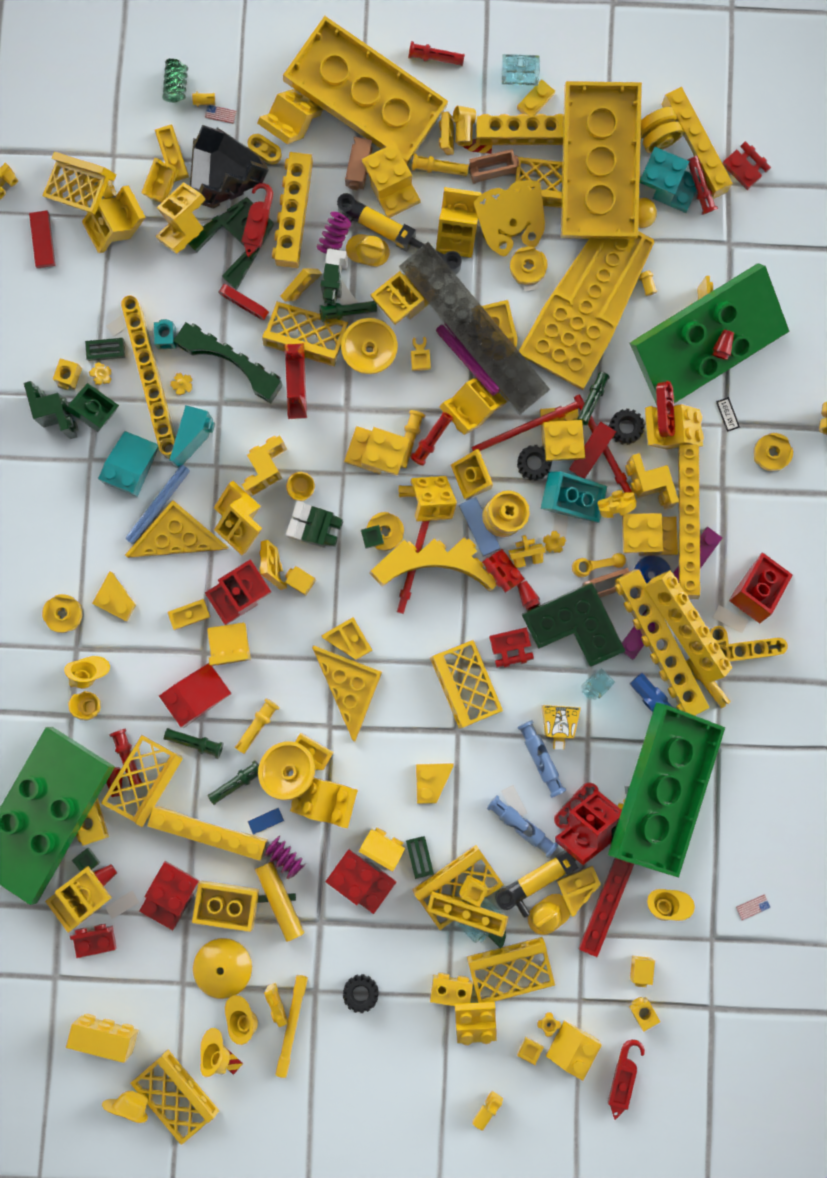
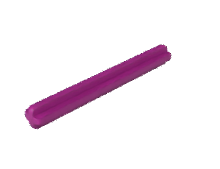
M443 324L437 327L436 332L488 392L492 396L496 395L500 391L497 384Z

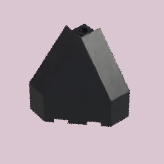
M205 125L201 126L197 138H193L190 187L200 192L206 199L201 205L214 209L220 206V203L244 195L245 191L259 183H263L269 169L260 155L218 127L214 129Z

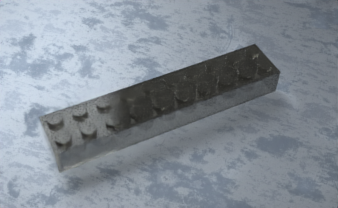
M429 242L425 243L399 266L402 274L424 298L425 302L458 342L499 387L501 394L519 416L550 391V388Z

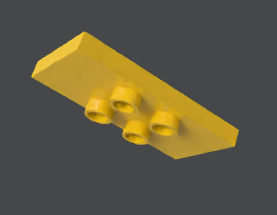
M325 15L283 74V82L366 139L372 140V143L383 149L396 143L406 164L414 156V153H416L440 118L441 112H444L448 105V100Z
M565 82L561 238L637 239L642 82Z

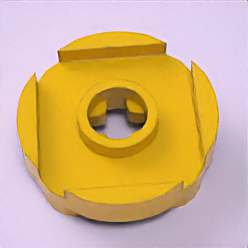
M531 246L518 249L510 261L511 275L518 284L533 285L544 278L547 270L546 256ZM526 262L534 265L531 267V270L524 268Z
M769 433L756 442L754 447L755 463L767 471H780L791 462L793 457V447L791 448L788 438L780 433ZM772 448H776L775 452H777L778 455H774L772 457L769 453V450H771Z
M622 490L614 491L611 494L612 496L597 502L600 514L604 518H614L613 514L619 513L620 516L625 515L637 506L634 493H623Z
M380 512L375 514L368 522L367 528L379 525L381 531L384 526L386 529L390 528L391 530L388 532V536L382 534L384 544L376 546L377 550H392L402 542L404 526L397 516L388 512Z
M66 594L55 595L43 607V620L55 632L67 633L73 631L82 619L81 604L72 596ZM62 608H65L67 616L60 619L61 616L58 615V611H62Z

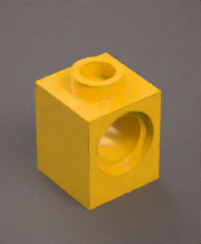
M60 358L53 376V380L58 384L57 387L64 390L69 388L76 389L82 368L77 363ZM71 372L68 379H63L65 373Z
M297 566L294 569L290 568L285 575L287 579L285 582L305 596L316 581L313 576Z
M467 875L459 894L462 899L480 907L489 889L484 882Z
M632 955L630 980L635 983V986L645 988L647 985H653L655 960L651 957Z
M638 997L631 1002L632 1005L629 1008L643 1032L661 1022L646 997ZM642 1008H647L648 1014L644 1017L639 1016V1011Z

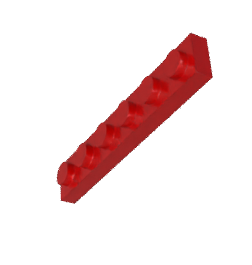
M614 857L579 945V950L598 957L634 867L633 863Z

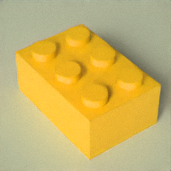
M202 880L198 883L192 923L251 932L254 928L260 889Z
M92 1014L81 1015L72 1023L66 1048L125 1063L132 1055L139 1031L134 1029L133 1025L115 1024V1021L111 1019H95L96 1016Z

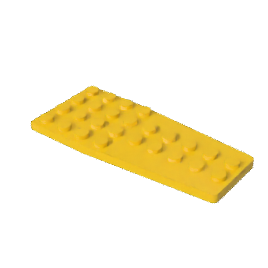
M639 231L636 240L589 239L543 306L517 355L583 390L611 341L654 245V239Z

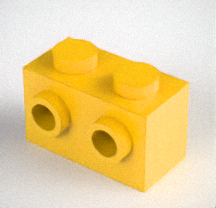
M441 972L438 975H433L430 994L431 1003L450 1006L470 1003L473 982L469 980V977L457 976V978L449 977V974Z

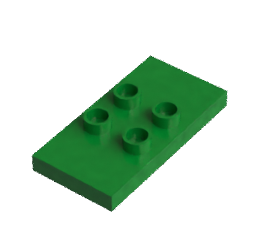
M757 263L634 339L629 344L657 405L656 386L658 383L669 381L672 384L674 403L790 331L765 265ZM723 330L734 332L731 356H728L727 360L713 356L714 351L712 350Z
M656 702L608 855L679 878L726 727Z
M45 727L0 806V885L29 905L37 904L115 768L114 765L54 727Z

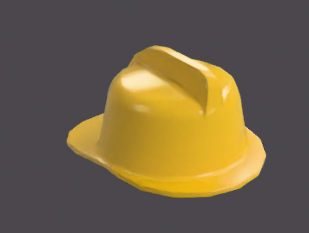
M357 234L352 236L346 244L347 256L356 263L377 267L387 262L390 255L388 244L376 236Z
M90 656L68 663L64 668V672L69 679L70 687L85 689L90 687L96 679L107 675L110 671V664L103 657Z
M656 889L649 894L647 899L649 910L654 917L661 921H682L690 918L694 913L695 905L693 899L682 891Z
M551 894L536 904L529 911L528 924L535 933L540 935L552 933L563 925L570 917V912L563 895Z
M234 995L225 1004L228 1033L234 1043L243 1045L256 1032L258 1019L255 1013L251 1011L249 1003L243 997Z
M210 1028L204 1034L200 1048V1071L205 1077H210L213 1074H225L230 1061V1053L223 1046L222 1034L218 1029Z
M126 1091L118 1099H107L102 1102L103 1109L114 1115L127 1118L136 1123H145L148 1120L147 1113L145 1112L148 1099L135 1091Z

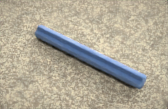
M180 465L126 536L128 542L135 544L189 474L190 470L186 466Z

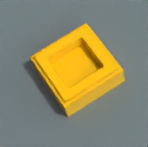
M525 1037L517 1056L536 1065L544 1046Z

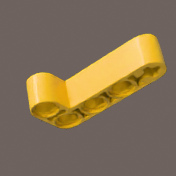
M715 626L709 629L712 636L714 630L720 632V639H715V641L719 644L720 649L730 662L784 654L788 649V644L783 638L729 644L728 634L724 627ZM756 644H758L761 647L760 654H756L754 652V646ZM779 645L780 648L769 650L768 646ZM736 647H740L742 649V655L740 657H738L735 654Z

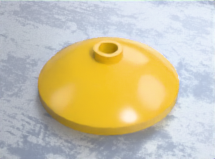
M364 318L355 321L346 329L341 340V352L345 362L353 370L362 374H376L384 371L393 363L398 350L397 338L392 328L385 322L375 318ZM368 347L373 348V351L367 352L366 349Z
M292 741L280 742L269 748L263 755L258 768V778L261 787L268 795L278 800H292L301 796L311 786L315 776L313 756L304 746ZM293 770V775L289 776V772Z
M218 938L209 941L198 951L193 962V976L196 984L205 994L213 998L226 999L239 994L248 984L252 974V962L248 951L239 942L229 938ZM217 968H223L224 973L219 974Z

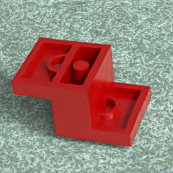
M251 559L219 578V584L205 592L224 625L229 624L258 605L257 602L272 593Z
M596 790L569 811V827L555 837V842L579 863L584 865L611 844V831L618 824L622 809Z
M350 849L347 850L325 881L355 905H362L372 914L377 911L397 883L395 879L368 859H362Z
M164 861L144 896L146 899L139 912L173 931L191 901L192 893L200 880Z

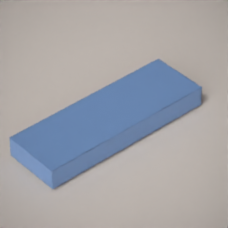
M477 497L459 504L482 556L484 557L499 550L500 546L495 535L490 533L483 523V510Z

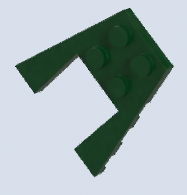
M246 197L228 208L225 213L212 218V221L202 226L204 229L188 245L195 252H198L222 226L242 244L241 241L248 214L253 202ZM268 218L262 245L274 226V222L270 218ZM258 248L250 257L247 256L245 251L222 275L235 290L240 286L261 248Z

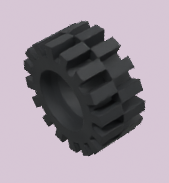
M626 408V410L622 409L616 412L609 423L610 428L616 431L613 436L615 442L619 441L621 445L635 443L644 432V419L640 418L641 414H636L634 409L629 411L630 409ZM624 420L632 422L634 426L633 431L629 434L623 433L619 427L620 422Z
M529 445L527 448H524L517 460L518 472L522 474L523 478L526 477L530 481L543 479L550 471L552 461H546L544 447H538V445ZM531 456L539 457L542 462L541 467L537 470L530 469L527 465L528 458Z
M357 974L353 978L351 977L344 986V1003L348 1006L349 1010L352 1009L355 1013L360 1012L361 1014L364 1011H370L378 1000V985L370 976L367 977L365 974L358 976ZM358 986H363L368 990L369 995L364 1001H358L353 996V991Z

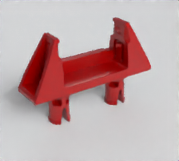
M304 343L285 344L288 419L307 418Z

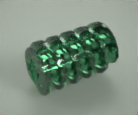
M168 58L165 61V80L163 81L162 98L166 102L176 103L186 99L184 93L187 91L185 87L187 80L185 79L188 77L186 73L188 66L180 60Z

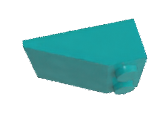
M185 405L169 459L176 468L183 465L208 439L209 434L213 433L215 422H213V418L208 411Z
M124 431L105 461L98 480L138 497L159 449L158 444Z
M562 471L548 472L540 509L600 523L601 514L597 502L605 499L608 486Z

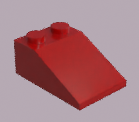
M762 552L736 587L729 602L760 624L774 612L793 574Z
M208 663L160 694L159 697L179 726L185 728L232 693L213 666Z

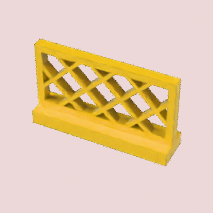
M54 152L51 159L56 162L42 196L96 214L108 181L114 182L117 174L103 166ZM62 168L63 174L58 177L59 171ZM75 173L76 178L70 181L69 176ZM87 177L88 182L83 185L82 180ZM65 180L66 185L61 187L60 183ZM101 180L99 187L95 189L94 184ZM78 184V189L73 192L72 187ZM56 186L57 191L50 195L52 189ZM90 187L91 193L85 195V190ZM68 190L69 195L63 198V193ZM80 194L81 200L76 202L75 197ZM93 198L92 205L89 208L87 202Z
M518 157L519 167L516 170L515 182L522 181L523 179L531 180L529 175L536 172L540 176L537 182L541 183L544 181L549 186L545 190L541 189L543 206L562 208V192L555 188L562 183V176L557 172L558 169L562 168V162ZM521 164H529L532 169L525 173L521 169ZM542 166H547L550 169L545 175L539 170ZM552 174L559 179L554 184L547 179ZM528 186V188H530V190L532 191V189L535 188V186ZM521 187L519 189H515L514 191L520 192Z
M276 301L267 329L262 336L263 346L285 352V344L304 343L305 358L335 367L341 340L347 329L348 322L337 320L336 318L327 319L323 322L324 326L316 329L312 322L321 320L319 313ZM279 308L287 310L289 315L280 318L277 314ZM299 314L305 315L307 320L298 324L294 317ZM292 318L295 326L286 329L282 322ZM278 324L283 329L279 333L271 332L272 327ZM310 324L313 331L304 335L300 327ZM339 325L342 326V330L333 334L330 327ZM298 329L301 336L296 339L291 338L288 333ZM327 329L331 336L322 340L318 333ZM316 335L319 342L311 344L308 343L306 338ZM334 340L336 344L335 350L326 348L324 343Z
M474 640L430 657L459 729L503 711ZM467 646H471L473 651L471 659L461 655L463 649ZM452 654L457 656L454 666L446 663L445 655ZM460 658L470 662L466 671L456 668ZM472 663L480 667L481 671L478 677L469 673ZM455 670L465 674L461 684L453 680L452 676ZM467 676L477 680L474 689L464 686ZM480 681L488 686L486 695L476 691ZM462 688L472 692L469 702L461 699L460 693ZM474 694L484 697L481 707L471 703ZM487 699L494 701L496 710L490 712L483 709ZM470 706L479 710L477 718L470 720L467 713Z
M141 735L101 804L143 827L153 807H155L181 763L182 756ZM142 741L151 745L152 752L140 754L139 746ZM165 752L170 755L166 762L157 763L156 753ZM153 755L156 765L144 768L142 757ZM139 758L142 769L131 772L129 767L130 761ZM157 768V778L148 781L145 771ZM143 772L145 782L134 785L132 774ZM129 775L132 786L120 789V778ZM146 785L148 789L147 795L137 798L135 788ZM133 789L135 799L124 802L121 792ZM119 793L122 803L113 805L107 802L110 795ZM136 802L138 810L133 816L127 813L125 805Z
M475 845L412 890L418 901L427 911L428 905L424 899L437 890L439 894H442V886L445 884L453 885L452 895H442L463 900L467 903L460 896H455L456 885H463V883L457 882L458 875L462 872L469 873L471 877L473 874L483 876L482 882L484 883L486 876L495 878L497 884L491 888L487 887L489 890L484 899L500 889L504 884L478 846ZM482 859L485 864L484 873L473 871L474 864ZM427 912L439 930L453 922V920L446 919L440 923L436 918L437 915Z
M543 937L467 956L478 1003L495 1002L555 986ZM543 953L544 960L540 966L532 962L535 955ZM518 959L526 962L521 971L513 967L514 962ZM499 964L507 967L502 976L494 972L495 967ZM529 964L538 969L533 978L524 973ZM484 969L488 972L483 981L476 977V970ZM510 969L519 974L514 983L505 978ZM543 971L548 974L550 981L541 983L536 979L540 972ZM491 974L500 979L496 987L486 983ZM522 976L531 980L528 987L522 988L517 985ZM503 981L512 985L509 992L503 993L498 990ZM484 986L493 991L490 997L481 999L480 992Z
M169 1049L130 1083L137 1093L147 1097V1105L181 1145L204 1125L213 1120L219 1112V1109ZM158 1064L164 1070L163 1077L154 1076V1067ZM141 1079L150 1080L149 1089L142 1088L138 1081ZM153 1080L163 1081V1091L153 1090ZM167 1082H174L177 1086L176 1092L166 1091ZM153 1094L162 1095V1104L154 1103L152 1100ZM166 1096H175L176 1106L166 1105ZM180 1097L188 1099L189 1107L179 1106ZM165 1110H174L175 1120L168 1119L165 1116ZM179 1111L189 1112L188 1121L179 1120ZM199 1113L204 1120L201 1123L192 1122V1114ZM178 1125L188 1126V1134L183 1137L178 1131Z

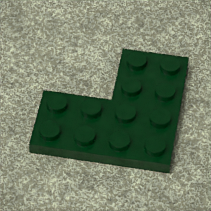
M593 582L522 613V617L538 649L574 633L590 667L625 652V648Z

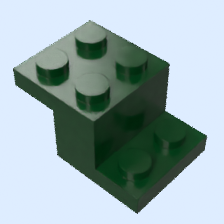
M32 381L23 383L33 419L43 428L59 424L60 431L69 439L76 438V431L79 430L77 422L73 420L71 413L66 410L70 402L59 393L46 396L45 392L41 391L39 386H36Z

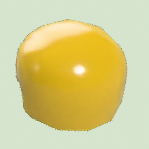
M639 198L638 226L639 228L649 227L655 222L657 217L655 204L649 198Z
M300 471L292 474L287 479V493L294 500L305 501L314 493L315 483L313 478L308 473Z
M87 691L74 694L68 703L70 713L75 718L84 721L96 717L101 709L100 699L96 694Z

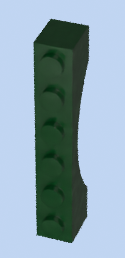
M185 322L173 340L177 347L192 356L213 355L233 363L247 376L255 395L270 404L273 402L283 386L280 376L274 372L269 374L261 364L257 362L253 364L248 361L249 358L243 353H235L233 348L227 343L222 345L217 342L218 339L210 333L206 335L201 332L202 329L196 324L192 323L190 325Z

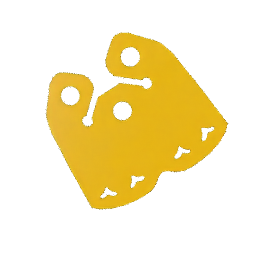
M533 180L517 181L511 184L507 190L493 188L475 199L473 204L488 246L501 256H507L513 248V240L503 234H499L498 230L501 229L509 235L520 233L526 226L527 221H530L531 225L526 228L521 236L522 242L531 247H536L539 244L545 230L541 184ZM528 186H535V188H533L531 191L530 188H528ZM521 187L520 192L514 191L515 189H519ZM497 194H499L497 199L492 197V195L496 196ZM486 199V200H485V204H480V203H479V202H483V200ZM511 219L517 220L515 227L510 226ZM530 232H534L536 235L533 241L528 239ZM501 241L507 243L505 249H500L499 243Z

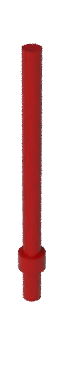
M579 394L574 397V400L581 411L585 402ZM591 416L588 426L593 433L597 425ZM607 445L603 454L616 476L614 477L617 484H620L624 493H633L626 481L625 473H622Z
M576 401L564 407L559 406L554 409L555 411L472 446V451L477 449L482 451L542 425L544 422H549L555 418H563L566 416L565 414L578 409L579 406Z
M422 521L415 544L417 554L422 550L430 521ZM416 570L408 571L403 590H400L397 613L404 614L407 601L410 600L412 594L410 590Z

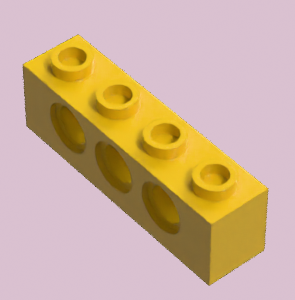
M97 798L86 817L92 820V827L87 828L84 820L76 835L77 840L82 843V846L109 837Z

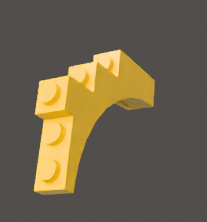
M465 537L448 552L445 550L446 546L440 540L436 541L434 538L418 554L416 553V547L410 541L406 542L403 540L369 572L382 587L393 578L408 571L431 567L452 569L466 574L478 581L489 592L497 586L493 576L482 568L484 566L478 558L474 559L472 557L477 552L475 549L476 545L469 538L466 539Z

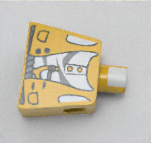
M542 705L545 737H553V749L565 750V738H574L581 707Z

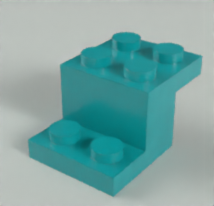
M654 147L639 183L656 190L652 199L687 213L696 193L692 175L690 172L685 171L689 161Z

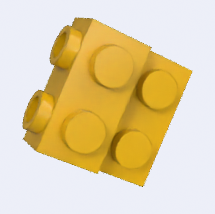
M495 1002L455 1004L457 1043L470 1045L473 1042L490 1044L492 1041H497Z

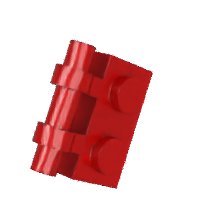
M745 141L740 146L745 152L741 154L736 149L722 164L748 190L762 177L758 170L762 169L767 173L771 166L767 163L768 160L765 157H761L755 151L756 148L753 145L750 146ZM749 156L756 162L754 166L747 160Z
M503 549L482 561L487 573L493 576L496 580V585L499 588L501 587L505 593L525 580Z
M527 627L489 636L493 655L501 653L502 659L495 660L496 668L503 666L507 668L511 664L516 663L524 664L534 659L532 652L525 653L524 648L531 646ZM518 649L519 655L508 657V651Z

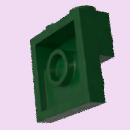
M87 383L70 402L66 410L96 432H99L114 415L119 405Z

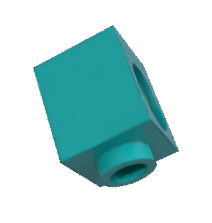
M161 319L159 322H154V345L158 350L177 349L173 341L176 337V326L173 321ZM163 331H169L168 336L161 337Z

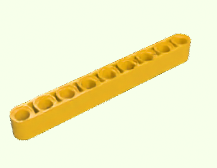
M128 295L122 299L121 307L158 448L166 458L170 459L172 451L166 453L165 447L168 445L174 446L176 436L142 307L134 296ZM130 304H136L133 309H128ZM135 321H140L139 326L132 327ZM139 339H145L143 344L137 345ZM145 356H149V357H150L149 360H148V362H146V363H142V362H141V360H142L143 357H145ZM149 374H154V378L152 380H146V377ZM158 391V397L152 399L151 394ZM163 409L164 412L161 416H155L157 410ZM163 427H168L166 434H160V430Z

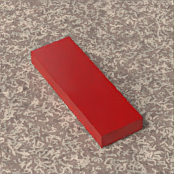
M48 210L31 212L29 217L36 268L56 266Z
M600 421L584 445L585 458L574 460L569 470L585 479L616 431Z

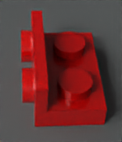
M106 923L96 925L93 930L87 931V928L77 929L70 936V940L74 942L76 958L117 949L113 925L106 927Z

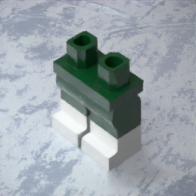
M327 249L323 273L324 280H321L320 284L324 305H335L337 298L342 296L340 278L342 269L347 270L348 268L346 251Z
M297 500L292 514L293 519L290 520L286 536L323 548L325 546L335 547L338 537L329 533L331 528L341 530L343 520L335 516L333 512Z

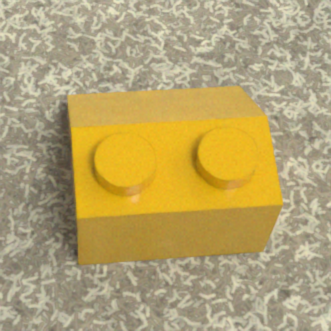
M378 827L376 829L371 828L358 852L393 872L405 850V847L402 846L404 842L395 837L393 839L385 836L387 832Z
M564 1020L546 1053V1057L566 1072L583 1081L602 1044L599 1039Z

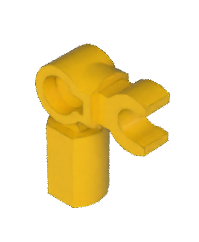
M492 1090L485 1100L486 1105H482L472 1124L483 1131L492 1116H495L496 1111L502 1106L503 1097Z

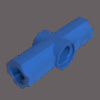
M640 673L629 683L652 712L656 702L673 707L668 702L667 696L658 687H655L643 673Z

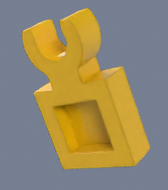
M423 337V343L420 345L416 343V338H413L412 344L416 350L411 351L412 371L431 370L430 349L424 350L427 344L426 337Z

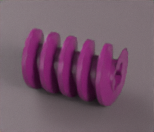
M336 211L330 212V215L334 218H328L327 221L331 225L325 224L324 228L327 231H322V235L325 238H319V242L322 244H317L316 246L319 251L327 254V249L340 250L343 245L342 242L345 241V235L348 234V229L351 227V221Z
M279 835L266 848L264 856L272 855L270 862L272 863L277 860L275 867L283 866L281 873L289 872L286 878L290 879L307 863L301 865L303 858L295 859L297 852L290 854L289 852L292 847L284 848L286 841L279 843Z

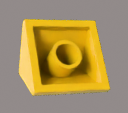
M479 449L451 464L464 499L492 489L493 483Z

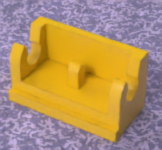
M154 158L141 193L154 201L162 203L170 195L179 169L169 163H164L158 158Z

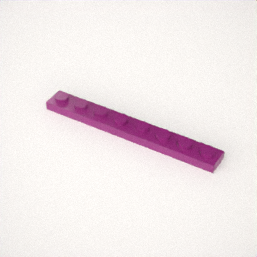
M708 526L700 535V569L723 539V537ZM678 565L672 574L677 578L679 583ZM653 622L648 625V631L652 633L655 630ZM635 626L632 627L622 641L625 648L623 654L632 660L635 659L644 646L641 640L643 635L640 629L637 630Z

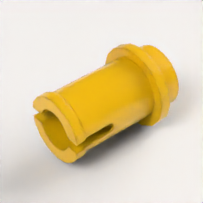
M198 91L192 93L193 105H197V107L199 105H215V93H198Z
M650 270L642 272L639 281H642L646 296L657 293L652 278L654 275Z
M399 485V497H416L412 486Z

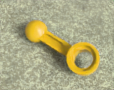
M616 553L612 558L597 561L579 558L572 563V572L577 577H586L592 570L608 566L621 568L626 564V557L622 553ZM581 562H583L587 568L584 573L579 570V564Z

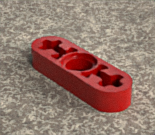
M223 284L218 291L225 299L260 320L264 321L269 314L266 308L226 284Z
M669 381L660 382L656 386L658 431L660 436L665 438L675 434L674 395L672 384Z
M584 783L555 814L554 823L557 827L561 829L569 827V816L566 818L567 824H559L560 819L558 817L560 815L564 817L568 813L564 811L566 808L569 811L572 810V801H583L578 795L584 796L587 792L585 790L586 787H593V793L596 790L599 791L594 783Z

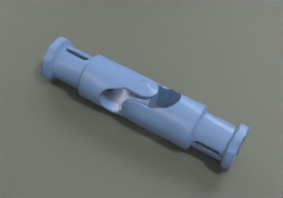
M533 720L517 728L521 730L525 738L524 743L536 764L543 782L547 784L551 792V798L564 793L566 788H563L558 778L559 773L550 758L541 736L537 734L533 726Z
M498 795L495 796L486 808L496 813L500 817L499 819L506 825L514 827L516 833L532 846L542 850L547 858L558 847L559 844L549 840L543 831L528 819L522 818L513 807L503 803ZM529 825L533 830L530 837L523 834Z

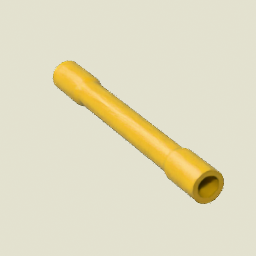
M296 975L282 1050L275 1075L281 1078H286L288 1074L291 1050L308 977L303 975Z

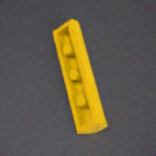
M268 862L255 868V872L286 942L303 935L305 932L274 862Z
M436 892L431 893L426 911L500 937L504 935L509 918L508 916Z

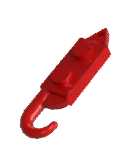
M259 183L252 189V194H255L258 189H264L266 197L264 202H255L250 207L241 241L245 246L248 257L258 248H261L270 214L273 190L265 183Z
M628 1040L621 1048L607 1102L611 1107L614 1120L629 1108L637 1074L636 1064L627 1058L629 1049L632 1046H637L640 1049L641 1056L645 1054L644 1046L638 1040Z

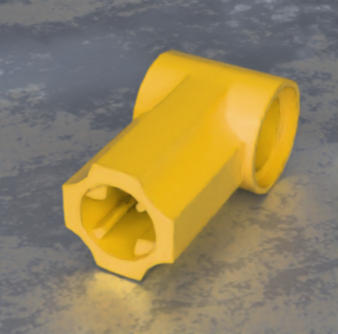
M457 105L452 116L453 122L456 123L455 143L459 146H469L472 144V131L476 120V110Z

